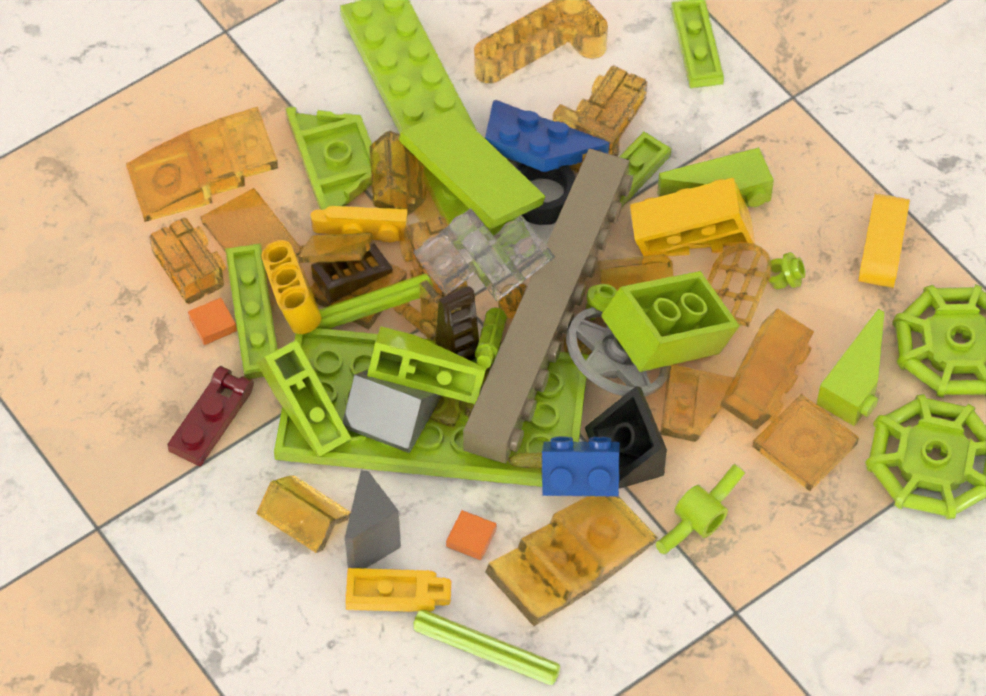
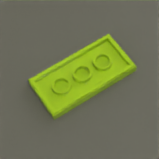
M454 109L401 131L399 141L490 229L543 205L546 196Z

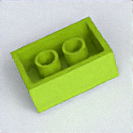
M701 271L622 286L601 315L639 372L720 354L740 327Z

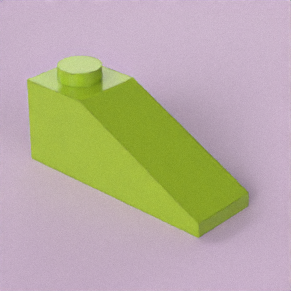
M758 147L661 172L658 178L657 194L660 197L676 193L681 189H691L710 184L715 180H725L734 177L746 206L758 207L765 202L771 201L774 179Z
M880 309L874 313L819 388L816 404L852 426L857 424L862 415L869 417L878 402L875 392L879 377L885 314Z
M381 326L374 345L367 376L475 404L480 393L486 368L419 336Z
M297 340L257 362L273 394L317 457L351 439Z

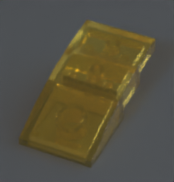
M257 106L186 131L126 163V168L144 222L213 204L211 195L244 187L245 177L278 169V161Z
M587 496L554 513L548 525L521 538L516 549L489 562L485 573L534 627L597 588L656 543L658 537L619 496Z

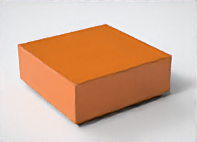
M221 297L188 311L189 319L204 345L237 331L236 323Z
M461 510L446 540V547L482 560L497 530V523Z

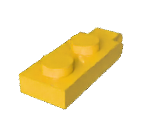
M329 206L325 210L317 209L311 213L312 230L315 233L327 234L330 238H343L350 241H358L360 239L381 240L388 243L395 241L407 242V209Z
M347 568L345 607L346 610L405 612L426 610L432 612L435 610V605L446 606L451 603L452 581L448 578H437V573L431 570Z

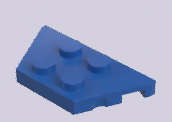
M494 100L492 103L485 139L504 157L543 172L558 169L563 165L581 163L583 154H587L589 148L608 154L610 144L606 140L573 129L563 122L549 120L539 116L534 111H525L498 100Z

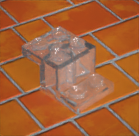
M471 208L464 214L455 217L446 228L434 237L428 238L421 247L413 252L445 296L476 274L496 301H499L555 258L551 250L522 215L505 224L493 236Z

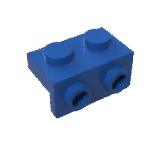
M558 436L551 438V442L543 443L542 496H619V442H611V438L592 437L589 438V442H573L571 437Z

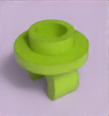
M788 252L783 255V259L777 258L768 262V266L774 273L781 272L779 275L769 278V282L774 289H782L788 285L792 288L801 286L802 279L806 276V271L800 257L796 258L792 252Z
M609 284L590 287L586 295V309L593 307L604 312L617 293L616 288Z

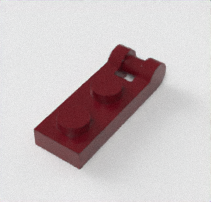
M223 366L217 367L211 382L167 443L168 451L201 467L250 396L254 381L244 376L238 378L232 375L230 369ZM225 388L233 391L229 398L221 395Z

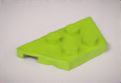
M297 107L285 108L289 126L319 209L325 210L329 206H346L382 177L379 161L361 115L348 113L334 114L331 111L317 110V115L297 113Z

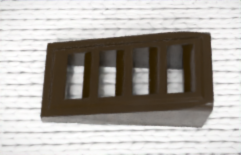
M375 243L322 259L311 265L312 279L330 304L393 272L392 266ZM372 256L378 266L371 267L366 259ZM360 263L364 270L359 272L355 264ZM348 269L351 274L346 276L344 270ZM337 275L338 279L333 280L332 276Z
M468 286L439 299L435 344L470 361L476 359L475 351L479 342L475 295L474 290ZM458 308H461L460 310L451 313V311H454V310H456V309H458Z

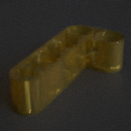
M552 0L480 40L474 47V75L482 83H496L568 42L583 57L588 59L599 58L607 50L608 22L588 0Z

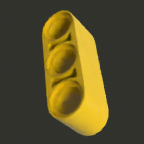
M879 193L874 194L858 282L894 288L910 199Z
M285 240L274 241L263 249L261 256L276 301L294 333H310L320 324L321 314L306 273L292 245Z

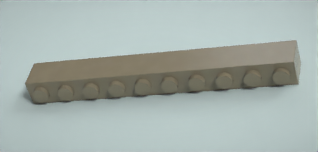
M588 149L463 430L464 451L506 464L511 452L519 450L524 435V430H521L524 421L530 422L533 418L537 404L534 398L537 391L543 392L549 378V371L547 370L549 363H556L562 347V342L559 340L562 333L567 334L569 325L574 319V313H571L574 305L580 306L586 292L584 282L587 277L592 278L598 264L596 254L599 249L605 250L610 235L609 224L610 222H617L622 203L619 201L622 195L627 197L630 192L633 176L628 175L629 160Z

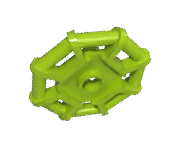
M975 284V287L935 288L934 285L926 286L923 289V293L902 313L894 316L892 324L896 328L898 366L902 370H908L937 392L936 396L944 398V395L986 396V318L979 314L980 309L976 307L978 304L986 310V292L982 290L983 286ZM945 302H969V303H968V304H946ZM933 307L935 309V314L931 318L930 316L926 320L918 318L927 308ZM911 331L922 334L923 346L913 349ZM959 333L962 334L963 339H969V342L959 344L952 339H954L955 334ZM928 358L936 370L944 371L942 378L920 361ZM952 374H975L978 380H950Z
M925 394L916 395L915 400L887 415H878L873 422L875 431L870 456L865 461L867 471L872 472L893 498L895 501L894 506L900 510L906 507L945 516L946 520L955 519L956 514L986 498V458L983 474L973 469L975 456L984 455L986 457V425L976 414L974 406L970 404L962 406L926 398ZM931 414L953 418L956 420L950 421L932 417ZM916 415L921 419L912 428H910L911 425L906 428L900 425ZM967 425L980 442H974L971 438L969 441L964 435L965 430L963 426ZM889 436L900 440L896 453L885 454ZM933 448L939 449L940 455L946 458L933 460L926 453H931ZM898 466L903 479L908 482L904 488L888 467ZM967 481L975 486L953 498L952 491L958 489L960 484ZM917 488L940 492L942 500L913 494V492Z

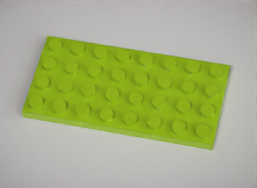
M316 328L306 334H296L295 340L299 342L343 422L354 375L369 369L378 334ZM425 339L434 344L436 343L435 339ZM560 352L556 363H549L547 368L549 378L543 392L537 391L534 398L537 404L533 418L530 422L524 421L521 430H524L521 446L517 452H511L506 464L464 451L463 430L475 404L445 396L441 397L410 453L347 430L351 437L350 440L317 457L282 407L274 448V458L281 461L542 487L543 443L551 442V438L558 436L571 437L573 442H579L587 377L578 369L567 352ZM582 354L583 358L586 361L589 355ZM477 359L471 360L472 362L477 364ZM493 363L485 371L480 392L482 390V387L486 381V378L490 372Z

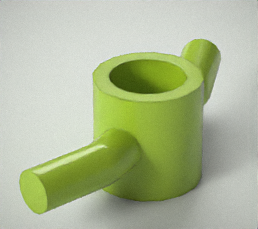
M734 463L709 493L700 485H695L689 489L679 500L674 511L682 521L655 543L657 550L661 554H667L693 530L703 538L713 534L728 514V509L721 502L728 496L746 472Z

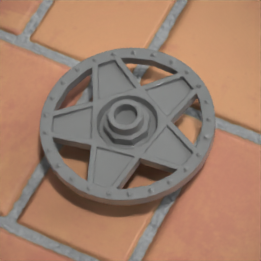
M592 307L577 314L567 330V348L575 365L590 381L602 389L620 396H624L635 386L641 387L645 396L655 393L663 386L668 378L670 365L660 367L658 378L650 384L646 371L639 372L608 325L604 328L586 321L591 318L602 317V311ZM577 338L592 350L586 361L577 345ZM604 376L608 378L619 377L627 386L617 384L604 378Z

